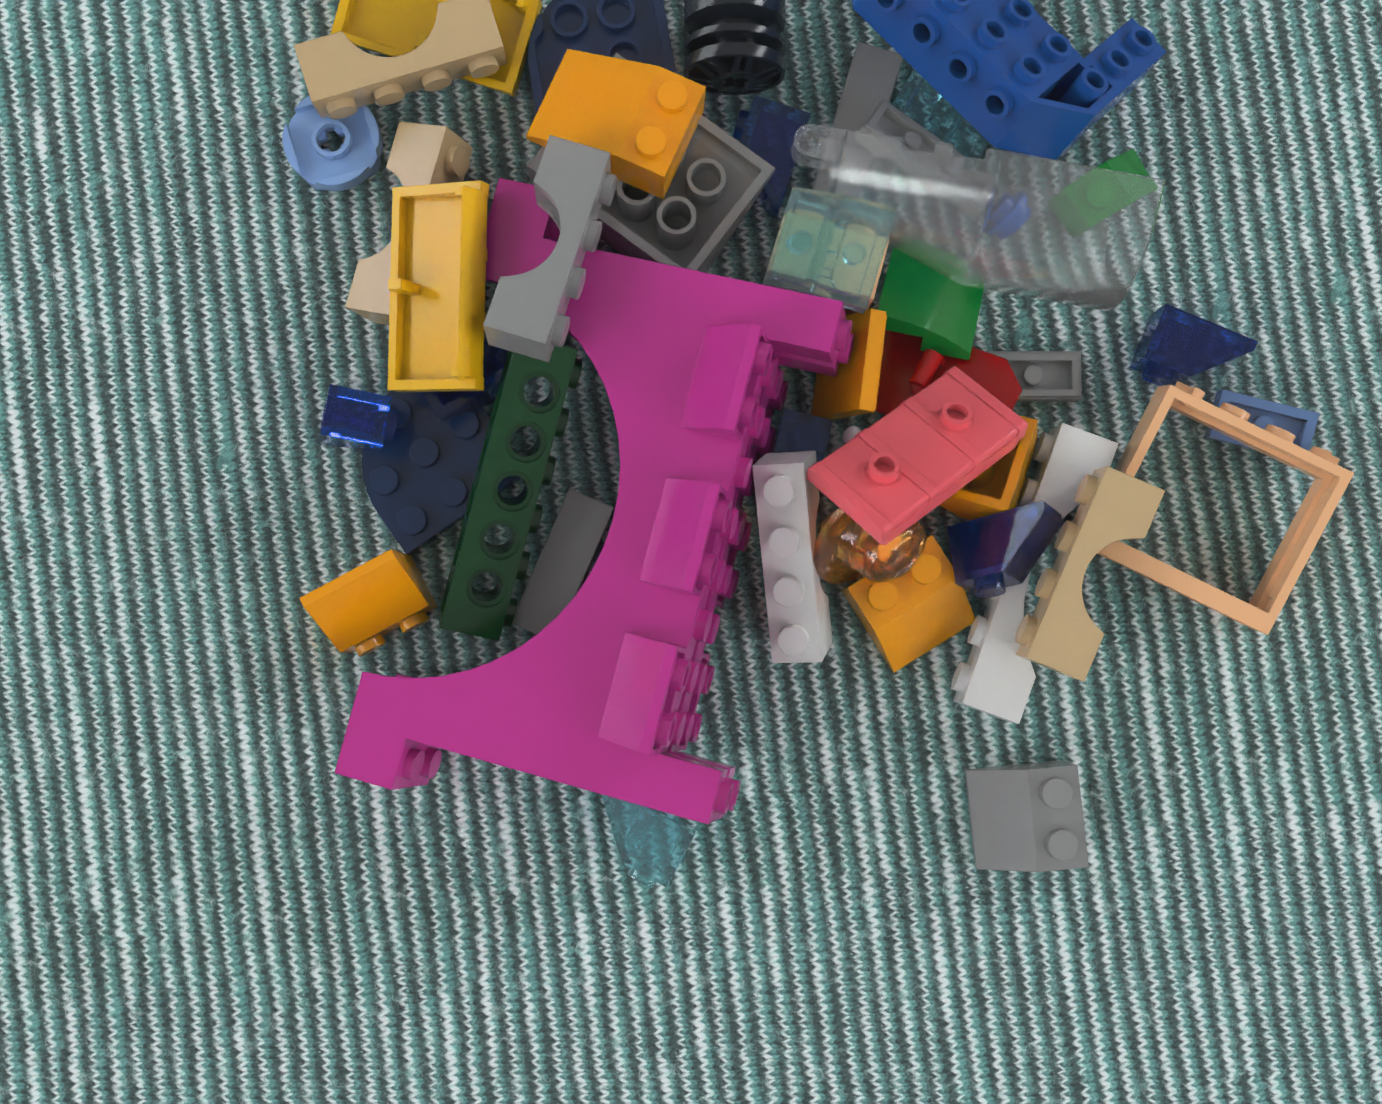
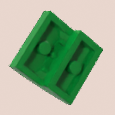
M894 244L877 310L886 312L885 330L923 337L920 351L925 352L926 349H932L944 356L969 360L985 282L971 272L944 258L915 248Z

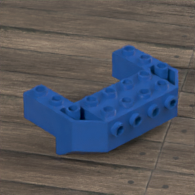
M852 0L853 9L994 148L1058 161L1090 127L1131 92L1167 52L1156 42L1154 35L1148 29L1140 26L1131 18L1083 58L1071 46V43L1064 35L1056 32L1035 11L1033 5L1028 0Z

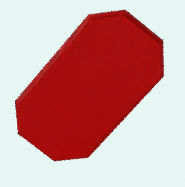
M885 330L876 412L887 415L900 406V403L917 394L953 366L959 368L1011 410L1016 405L1022 393V388L1007 359L972 347L969 360L944 356L932 349H926L924 352L920 351L923 337Z

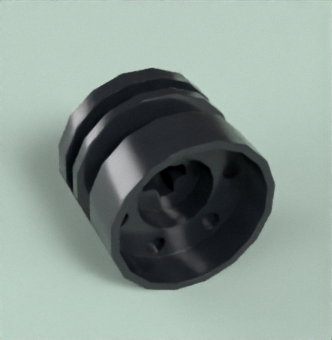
M684 0V30L689 34L684 40V56L686 57L684 59V77L706 86L707 93L719 95L760 93L780 84L784 80L786 72V60L784 58L786 45L785 39L780 34L784 31L785 0Z

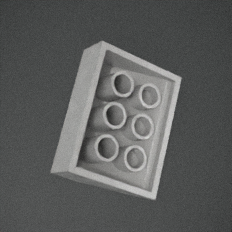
M618 53L614 56V58L625 59ZM702 115L664 199L617 180L616 191L611 205H602L597 221L602 222L600 238L625 256L706 273L775 172V167ZM543 146L527 165L530 184L534 185L533 181L545 150Z

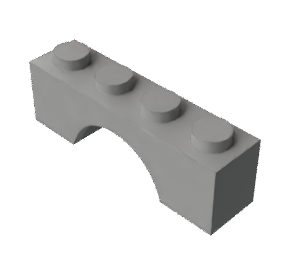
M549 135L533 182L537 206L543 209L555 221L560 230L559 239L553 252L538 267L519 275L501 276L499 278L483 324L488 345L545 362H549L554 346L563 347L570 326V317L565 315L570 298L578 300L585 283L586 269L581 268L586 251L595 252L600 239L602 222L597 221L601 206H610L616 191L618 176L611 174L610 152Z

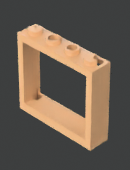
M1177 381L1175 386L1171 384L1158 386L1115 468L1116 470L1132 477L1135 476L1169 409L1314 478V481L1249 603L1121 541L1109 544L1097 554L1251 629L1268 635L1351 481L1354 472L1337 465L1340 459L1331 455L1332 452L1312 446L1311 450L1308 451L1293 444L1296 436L1287 430L1267 424L1265 429H1262L1248 422L1250 414L1239 407L1222 402L1219 408L1202 400L1205 392L1197 387H1190Z

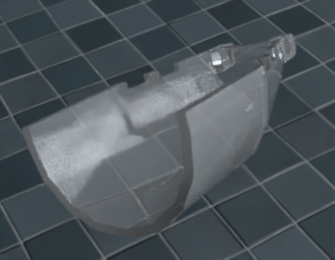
M806 124L796 131L791 147L792 160L801 167L827 171L821 204L822 208L854 226H861L875 231L878 234V238L889 241L888 245L960 285L1103 311H1110L1121 304L1135 281L1150 243L1166 182L1165 179L988 148L985 159L953 155L955 145L950 143L936 142L934 153L903 149L905 142L903 137L837 129L815 124Z

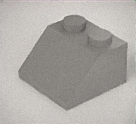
M1058 760L965 769L976 869L1046 872L1089 867L1078 766L1076 764Z

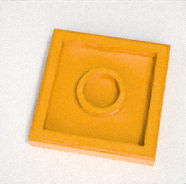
M870 308L846 316L847 320L852 321L851 334H855L849 363H840L837 377L816 373L811 418L828 421L872 413L876 410L887 320L885 311Z

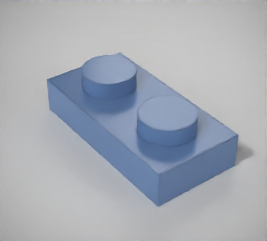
M1223 389L1216 392L1214 406L1220 408L1222 402L1239 407L1250 414L1248 422L1262 429H1265L1267 424L1287 430L1296 436L1293 444L1308 451L1310 450L1320 413ZM1209 427L1206 428L1204 438L1254 450Z

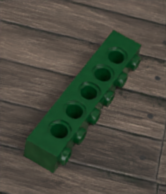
M564 343L562 348L554 346L549 362L507 351L438 614L439 625L442 629L499 641L503 626L510 628L513 623L517 599L511 598L515 580H524L530 559V552L524 551L528 533L536 534L542 517L543 505L537 504L541 485H550L555 469L556 457L550 456L554 437L562 438L568 422L569 409L564 408L563 403L567 389L576 388L582 370V360L576 358L578 349L573 345ZM534 377L547 378L550 383L548 396L543 401L536 403L526 400L524 397L526 383ZM524 426L534 428L537 431V440L533 447L520 451L511 446V436L516 429ZM518 476L524 480L523 491L518 496L505 498L498 494V485L505 477ZM503 524L512 529L509 540L504 544L492 545L484 539L487 530L494 525ZM490 572L499 577L498 584L490 591H478L472 586L475 577L481 573Z

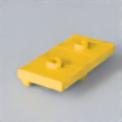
M340 0L330 34L342 31L357 47L389 57L400 56L416 49L427 39L436 21L438 3L447 0ZM489 0L504 46L507 64L499 66L497 72L486 77L474 78L468 75L458 79L515 97L528 56L530 35L542 8L541 0Z
M476 180L392 188L390 279H388L390 307L387 390L484 391L483 324L486 318L485 283L488 256L486 245L489 184L484 181Z

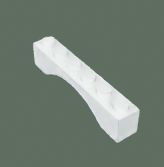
M1061 423L1051 429L1049 434L1043 432L1040 436L1033 454V460L1039 462L1033 479L1026 478L1017 504L1022 507L1016 525L1011 523L1010 529L1006 530L1001 542L1000 551L1006 552L1000 571L996 569L992 571L984 590V597L989 598L984 616L977 615L969 631L967 642L973 645L967 663L962 661L959 663L952 679L951 689L956 691L953 699L954 702L1007 722L1020 723L1036 678L1031 661L1016 655L1020 644L1015 642L1018 627L1024 618L1025 593L1031 569L1046 539L1058 523L1079 505V503L1074 501L1083 477L1086 474L1092 475L1096 469L1106 466L1110 467L1119 443L1065 423Z

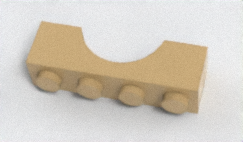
M447 0L438 3L436 21L427 39L416 49L400 56L381 57L369 54L355 46L342 31L294 45L312 104L321 118L329 116L332 119L349 117L358 111V107L377 103L378 105L397 103L405 97L406 93L423 88L429 92L442 90L451 85L452 80L471 75L474 78L486 77L497 72L499 66L507 64L504 46L489 0Z
M399 121L386 168L398 177L402 186L463 182L470 166V156L473 147L447 126ZM391 242L377 254L358 260L345 308L374 323L389 325L390 290H388V279H390Z
M1108 466L1096 469L1092 475L1086 474L1083 477L1074 501L1080 504L1072 522L1067 520L1063 524L1055 541L1054 548L1060 550L1054 566L1052 569L1047 567L1043 571L1036 585L1035 596L1040 597L1034 613L1032 616L1025 615L1018 627L1015 642L1020 644L1016 655L1069 678L1085 681L1104 636V633L1088 615L1084 605L1082 584L1086 569L1094 556L1109 544L1119 540L1145 538L1165 490Z

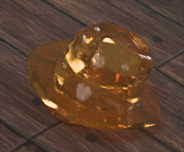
M839 508L824 519L819 526L818 537L814 543L813 562L817 574L828 583L840 584L862 576L872 583L887 582L900 578L910 572L924 551L927 537L923 529L924 527L917 521L887 545H881Z

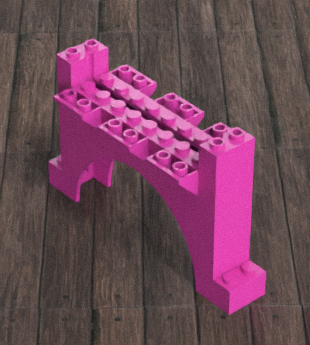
M502 178L498 180L487 220L486 248L488 249V256L486 262V281L498 284L501 276L519 275L538 267L550 256L558 242L560 230L550 215L537 206L535 188L532 184ZM595 250L594 253L586 251L581 268L586 269L583 290L578 300L570 298L565 315L570 317L568 334L581 344L605 386L614 413L618 434L620 457L618 495L613 520L602 551L591 573L562 612L537 635L500 658L467 671L437 677L416 678L402 674L390 677L362 671L335 773L390 790L428 785L429 779H432L439 769L442 753L438 748L704 824H710L722 818L727 813V810L733 811L740 789V781L733 779L736 767L680 752V750H686L688 742L695 743L700 731L702 714L696 713L700 694L707 695L710 690L715 670L714 666L708 665L711 655L703 653L706 643H714L718 632L720 615L714 614L715 606L723 608L725 598L732 599L734 597L739 580V570L733 569L738 550L745 551L749 542L752 524L746 522L747 514L741 506L744 495L751 497L755 489L752 465L766 453H771L774 446L776 428L770 427L774 410H782L788 390V381H783V370L780 369L779 365L837 377L840 363H849L855 334H851L852 321L846 319L843 301L601 250Z

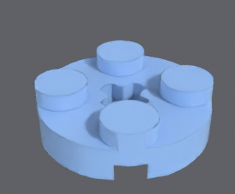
M310 96L300 101L294 108L296 114L290 120L289 127L285 124L282 133L283 149L289 164L311 187L319 191L348 190L358 186L368 177L375 175L379 171L381 166L380 156L383 150V137L379 124L366 105L358 107V111L355 114L342 119H332L329 116L321 118L312 104ZM335 131L339 137H345V141L340 145V149L334 152L326 148L321 149V144L328 141L327 133Z

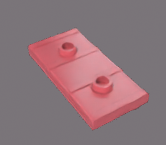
M953 366L937 380L914 396L900 403V406L870 427L857 433L853 439L823 460L810 466L806 479L859 524L878 543L887 545L1016 447L1017 442L1025 436L1028 424L1023 418L959 368Z

